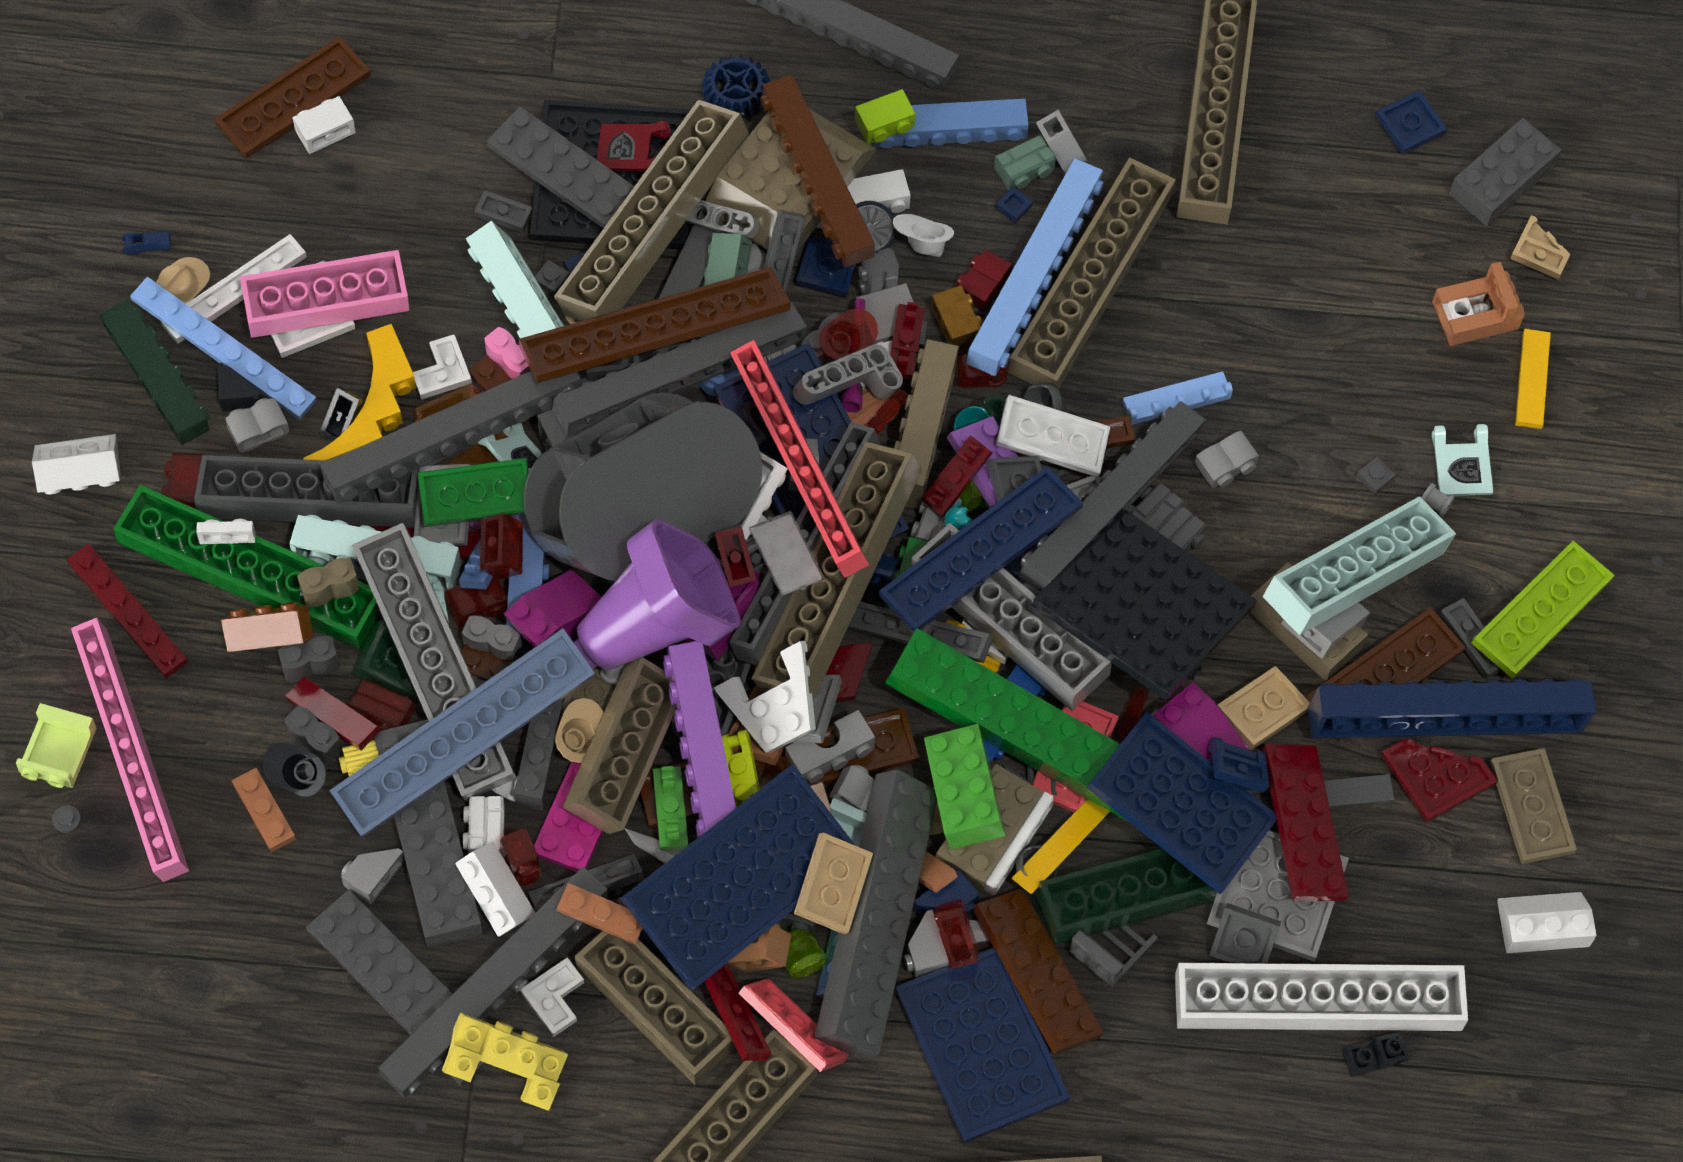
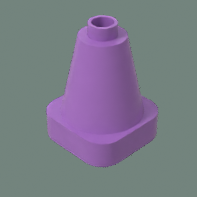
M656 519L628 539L627 549L632 562L578 625V639L574 641V644L592 669L599 665L606 670H612L688 638L704 645L712 646L739 627L740 615L721 565L711 549L697 537Z

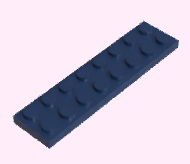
M1046 466L879 591V596L913 632L916 628L921 630L1082 509L1083 502Z

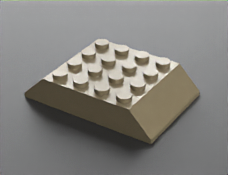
M810 110L848 187L875 153L876 148ZM768 111L717 175L705 201L747 212L759 221L760 227L757 235L750 238V240L766 250L769 248L778 209L805 215L797 248L798 252L822 220L820 216L816 217L811 206L812 199L810 195H805L801 186L802 178L799 173H794L790 161L792 158L789 152H784L780 141L782 137L779 131L775 132L770 121L771 115ZM703 207L702 211L707 213V208ZM725 213L720 216L719 221L726 225L729 221V214ZM737 221V225L743 229L750 226L749 222L744 224Z

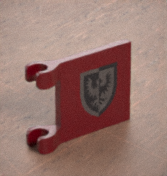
M659 121L654 124H601L597 160L612 171H646L656 158L649 159L651 138L654 136L668 139L671 136L669 123L667 121Z

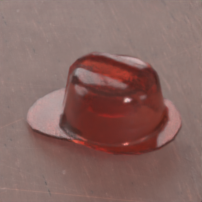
M851 309L829 322L821 331L819 336L820 345L824 354L831 359L838 360L871 346L878 335V324L875 318L865 310Z

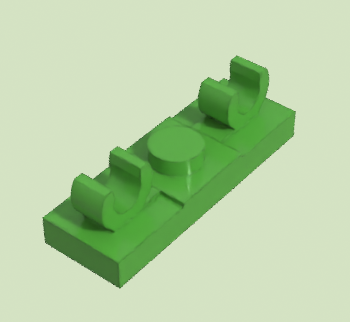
M664 766L653 769L660 851L684 849L688 846L681 766Z

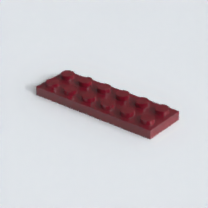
M1266 744L1262 751L1265 752L1269 787L1293 901H1345L1349 895L1317 746Z

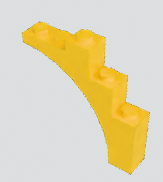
M392 324L366 333L373 360V374L368 396L354 422L337 439L323 449L304 457V460L330 461L381 438L382 431H391L397 428L398 425L403 424L401 411L394 396L408 394L413 389H416V383L412 369Z

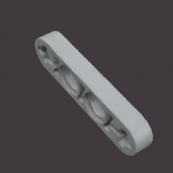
M700 200L685 221V223L722 233L742 234L748 239L757 235L760 227L759 221L747 212ZM703 207L707 208L706 217L698 220L697 212ZM725 213H728V223L724 226H720V216H722ZM737 221L744 224L749 222L750 226L743 229L737 225Z

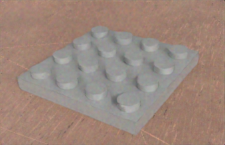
M1269 830L1221 894L1217 892L1207 924L1219 928L1227 903L1281 921L1273 947L1315 962L1335 901H1293L1280 835ZM1340 855L1343 871L1345 872L1349 858Z

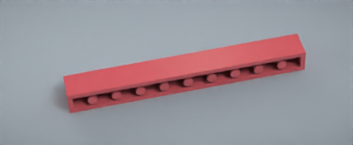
M752 340L730 352L839 570L846 578L867 567L869 563L756 342Z

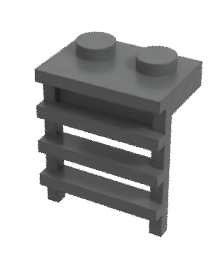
M1116 902L1107 909L1085 934L1080 930L1072 938L1070 953L1112 988L1117 985V982L1128 973V970L1134 964H1137L1142 955L1147 953L1158 939L1153 934L1145 941L1113 914L1119 908ZM1106 920L1109 921L1140 949L1134 953L1102 926ZM1097 932L1129 961L1125 965L1093 940L1091 936Z

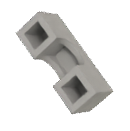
M859 710L834 722V734L838 739V743L835 746L822 748L815 743H793L785 747V759L788 764H794L807 782L809 781V783H813L821 779L824 773L832 769L839 770L843 768L849 760L857 756L862 758L868 755L873 750L872 748H874L875 736Z

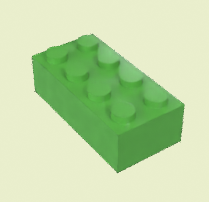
M979 724L925 737L924 741L943 830L950 849L954 850L1006 836L985 740Z

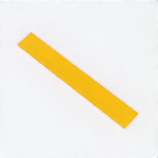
M1087 799L1083 806L1081 805L1023 866L1027 876L1020 869L1012 879L1032 894L1110 811Z

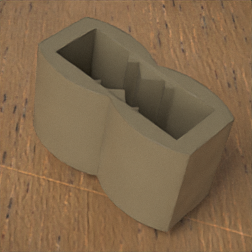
M350 558L335 559L324 567L309 568L297 576L301 593L308 607H319L328 603L332 598L348 597L359 590L357 575Z

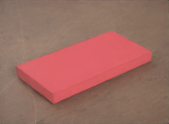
M1083 701L1073 711L1066 705H1063L1061 710L1111 738L1119 717ZM1037 771L1032 785L1052 795L1054 805L1073 813L1081 805L1083 806L1087 798L1055 780L1057 796L1052 794L1051 778L1048 776L1046 778L1045 774Z
M769 978L745 985L738 993L820 1072L842 1064L849 1055L814 1038L817 1023Z

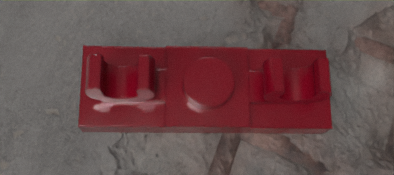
M908 302L907 305L899 304L890 352V356L899 369L902 378L912 380L915 371L925 308H920L918 303Z
M970 435L921 500L940 516L944 517L993 452Z

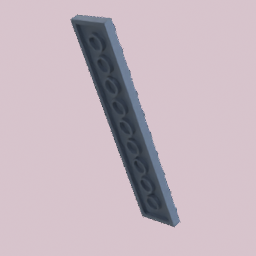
M561 629L329 791L363 838L596 676V674L565 630Z

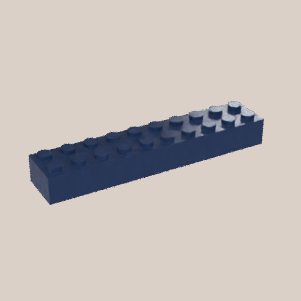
M1578 678L1569 679L1566 682H1555L1553 679L1528 682L1527 680L1520 679L1509 683H1501L1499 680H1489L1485 683H1474L1473 681L1465 680L1452 684H1446L1445 681H1435L1431 684H1419V682L1410 681L1392 685L1390 682H1380L1376 685H1365L1361 682H1355L1339 686L1336 683H1325L1318 686L1308 706L1311 738L1582 733L1596 712L1592 682L1582 681Z

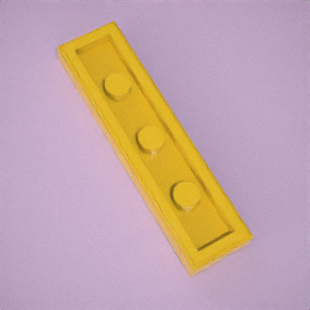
M1524 329L1516 426L1542 429L1551 332Z

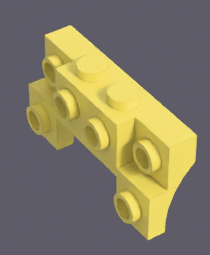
M460 1012L453 1028L451 1045L442 1071L471 1082L479 1061L515 1073L527 1078L520 1099L523 1102L549 1111L560 1085L557 1080L568 1054L563 1050L539 1042L538 1036L527 1031H523L520 1035L512 1032L513 1027L497 1021L493 1025Z

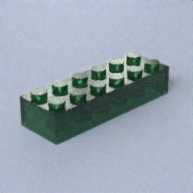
M1159 849L1039 881L1036 895L1053 943L1057 945L1072 941V938L1079 930L1086 936L1212 903L1215 901L1217 892L1164 849Z

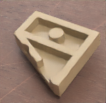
M1531 215L1512 253L1511 259L1559 280L1570 257V253L1556 242L1555 237L1549 231L1545 233L1537 224L1538 219Z

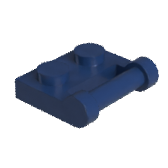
M1215 736L1211 738L1208 750L1212 753L1214 778L1264 793L1269 787L1265 752L1258 749L1252 751L1225 743L1222 738Z

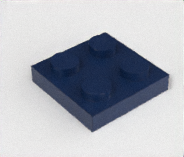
M1420 90L1376 111V118L1402 155L1445 135L1447 127Z
M810 236L796 279V285L847 298L857 263L844 267L841 259L837 260L833 253L832 241Z

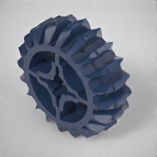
M730 54L729 60L721 57L719 64L712 62L711 69H706L705 77L702 80V95L705 98V102L738 112L742 119H744L746 114L752 118L754 111L761 113L762 104L760 96L763 95V84L769 83L771 80L766 69H762L760 62L753 64L752 57L743 60L742 54L738 59H734ZM720 82L723 84V91L721 93L716 88ZM752 82L757 87L754 92L750 91V83Z

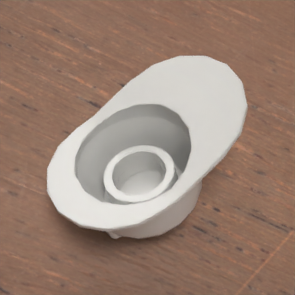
M913 214L897 215L892 222L898 232L908 236V241L913 250L924 255L940 257L943 254L945 242L954 235L953 229L948 225L933 222Z

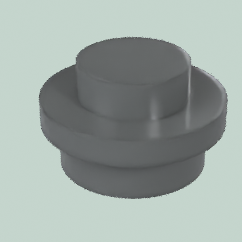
M70 805L59 807L52 816V823L55 829L62 833L73 832L81 822L79 811Z

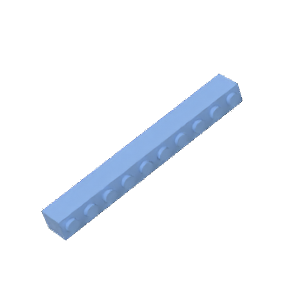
M1074 158L970 346L966 364L993 376H996L1000 367H1006L1010 358L1008 352L1011 348L1015 349L1021 338L1020 330L1028 327L1032 317L1030 314L1031 310H1037L1042 299V295H1040L1042 290H1048L1053 278L1051 276L1053 270L1058 271L1063 260L1062 253L1069 251L1074 239L1072 238L1073 233H1079L1084 221L1082 219L1083 215H1088L1094 203L1092 198L1094 195L1099 196L1103 188L1104 182L1101 181L1102 169Z

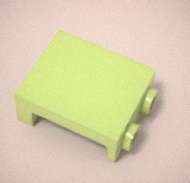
M40 703L36 711L39 720L23 758L17 759V768L21 775L29 780L36 781L39 778L46 780L50 785L57 788H63L64 786L73 788L97 728L91 717Z

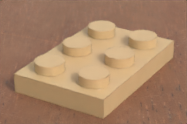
M1275 666L1217 706L1249 749L1252 750L1307 713L1310 702Z
M820 833L794 914L839 933L848 934L873 853L826 833Z

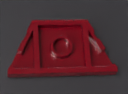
M871 642L838 647L826 675H840L842 680L835 703L855 700L867 659L871 652Z

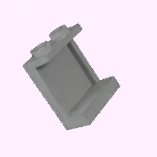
M1356 603L1300 636L1284 619L1281 624L1318 657L1323 659L1330 653L1334 644L1357 626L1361 628L1370 612L1360 603Z

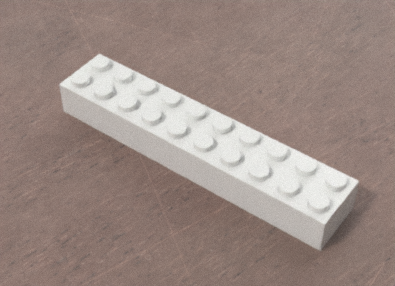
M1179 963L1175 973L1177 1029L1462 1031L1468 1021L1465 970L1462 965Z

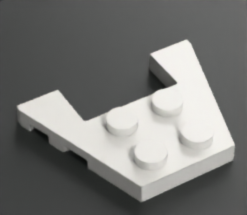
M799 641L780 652L790 675V680L749 701L740 677H733L714 687L718 695L765 753H772L816 729L812 693H809L808 686L810 669L809 666H806L805 652H808L806 641Z

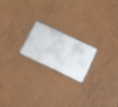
M791 511L774 518L768 517L766 521L749 527V531L781 596L799 589L805 590L806 586L824 580V576Z

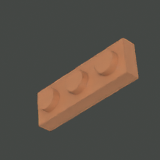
M257 768L231 780L232 785L270 852L296 840L293 831Z
M570 883L567 884L556 909L557 912L634 945L642 930V926L628 908Z

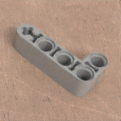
M875 344L807 372L793 388V395L799 403L807 405L866 381L875 397L886 400L898 390L903 382V378L887 349L882 345Z

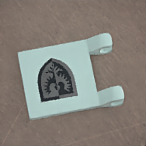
M522 423L514 424L512 427L510 426L503 430L508 438L495 440L494 434L477 442L486 446L498 461L527 458L528 472H530L533 464L542 455L540 450L524 433Z
M1478 424L1474 430L1475 443L1446 444L1445 427H1434L1432 441L1435 450L1439 491L1447 496L1493 495L1487 425Z

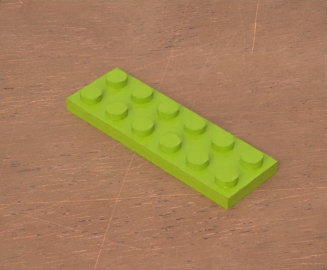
M1572 541L1473 639L1471 644L1513 679L1612 581L1615 575L1575 541Z

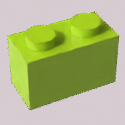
M902 89L855 106V122L866 143H879L892 135L904 134L910 131L911 128H914L915 112Z

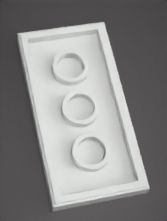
M1008 395L996 446L1028 456H1038L1041 460L1098 477L1101 472L1110 426Z

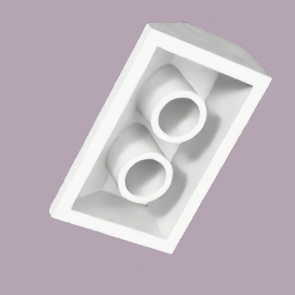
M116 434L35 445L32 466L37 492L56 494L61 489L83 490L88 488V485L95 484L106 487L115 484L116 481H120Z
M1581 892L1498 898L1497 900L1506 953L1590 947L1597 936L1592 909Z

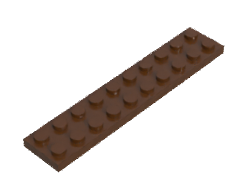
M769 267L519 339V346L537 383L786 312L791 310V303L772 268Z
M901 708L865 717L864 720L875 736L874 748H872L873 750L868 755L862 758L857 756L849 760L843 768L859 765L867 769L869 774L919 762L920 757L905 709ZM834 725L827 728L823 743H815L822 748H831L838 743V739L834 734ZM785 748L776 765L754 760L760 789L790 766L785 759ZM688 762L672 765L673 767L681 766L686 820L699 817L698 813L693 814L690 797H692L691 792H694L693 786L687 785L685 776ZM843 768L839 770L832 769L824 773L823 777L819 780L823 782V785L836 783ZM652 770L648 772L640 791L649 829L658 827Z

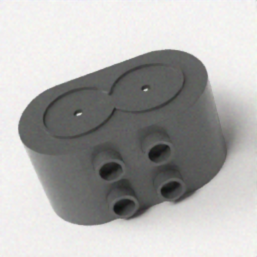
M653 393L633 402L554 446L536 460L530 469L524 487L523 503L526 521L535 541L552 558L612 581H616L632 562L627 549L628 539L656 519L697 537L711 551L718 549L714 531L737 525L750 511L757 498L762 479V461L759 447L748 426L731 410L714 403L692 402L677 394Z

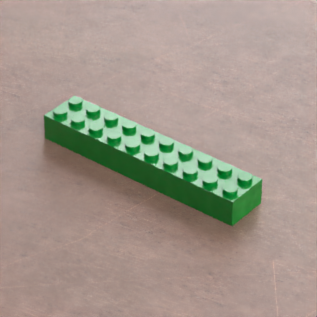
M139 485L113 528L119 544L259 606L272 605V609L281 608V604L288 602H297V606L306 605L297 576L309 568L324 567L320 563L256 535L255 543L200 544L197 536V522H205L207 520L224 521L142 485ZM358 580L359 590L354 594L344 598H332V600L322 606L308 607L313 630L331 636L360 650L381 611L370 586Z
M916 628L885 684L962 728L979 724L985 741L1127 821L1086 788L1120 746L1119 743Z

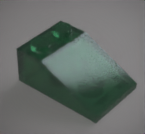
M381 620L371 626L351 675L377 688L420 702L387 624L384 620Z

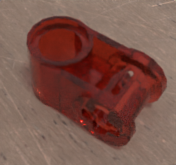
M968 354L960 355L957 358V383L960 387L996 388L1006 382L1008 363L1005 368L1000 367L996 376H993L966 364Z

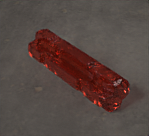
M898 388L892 394V397L888 398L877 411V415L871 418L868 422V427L874 428L876 433L879 434L883 430L884 425L888 424L899 411V407L905 404L908 394L901 388Z
M1141 688L1134 689L1118 730L1119 737L1125 739L1138 723L1148 698L1146 690Z

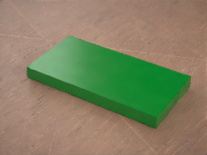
M527 458L417 472L425 527L525 514L523 497L526 479L529 474Z

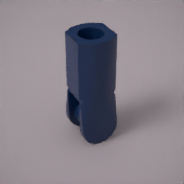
M169 231L125 233L122 235V240L125 242L123 253L127 255L171 249Z

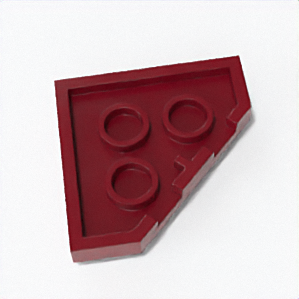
M1404 739L1382 751L1381 757L1426 823L1495 786L1497 783V779L1482 758L1475 756L1466 757L1454 754L1455 751L1436 746L1431 748L1416 744V741Z

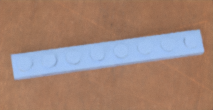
M146 277L131 294L130 297L133 302L218 363L222 362L267 398H275L281 408L298 420H301L316 402V397L149 277Z

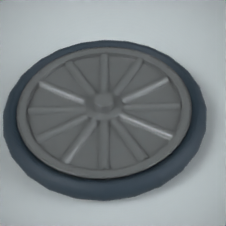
M876 201L857 203L856 206L874 240L875 252L878 253L879 250L889 248L896 235V229L892 224L894 219L892 212L885 205Z

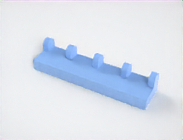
M1222 371L1124 397L1122 404L1126 415L1130 417L1131 425L1160 418L1168 407L1174 408L1180 401L1194 409L1231 399L1233 389Z

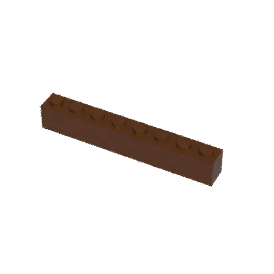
M793 75L763 84V95L760 96L762 107L765 111H769L773 130L775 132L779 131L782 137L780 138L784 152H789L792 158L790 161L794 173H799L802 178V189L805 195H810L812 199L811 206L815 216H820L823 222L821 225L826 238L830 237L833 242L832 250L836 259H841L844 267H848L873 258L875 252L874 240Z

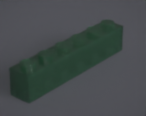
M127 298L99 313L103 327L181 446L208 432L210 429L207 420L210 419L206 408L203 405H197L195 401L197 396L190 385L185 386L182 382L184 377L177 365L172 366L168 361L171 357L164 345L159 346L155 340L158 338L151 325L145 326L142 320L145 318L137 305L133 307Z

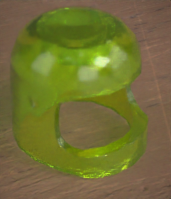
M797 929L789 932L791 939L785 968L791 979H800L811 975L826 964L828 958L816 936L811 931Z

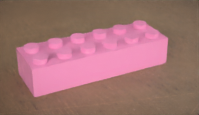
M399 250L240 276L251 338L409 311L408 295Z

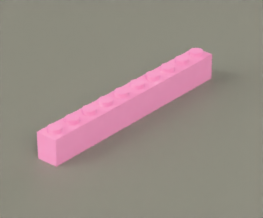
M94 618L71 628L152 871L159 879L165 882L188 872L189 868L108 631L97 618Z

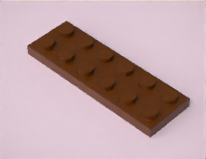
M339 36L216 117L215 123L247 159L294 127L293 117L297 116L301 111L310 110L327 99L342 96L369 78L371 71Z
M1430 607L1323 684L1336 683L1339 686L1361 682L1365 685H1376L1380 682H1390L1392 685L1410 681H1416L1420 684L1461 655L1466 647ZM1317 688L1305 696L1309 702H1311Z
M1021 888L976 904L973 911L1053 1054L1056 1055L1100 1038L1104 1034L1102 1028L1024 890Z

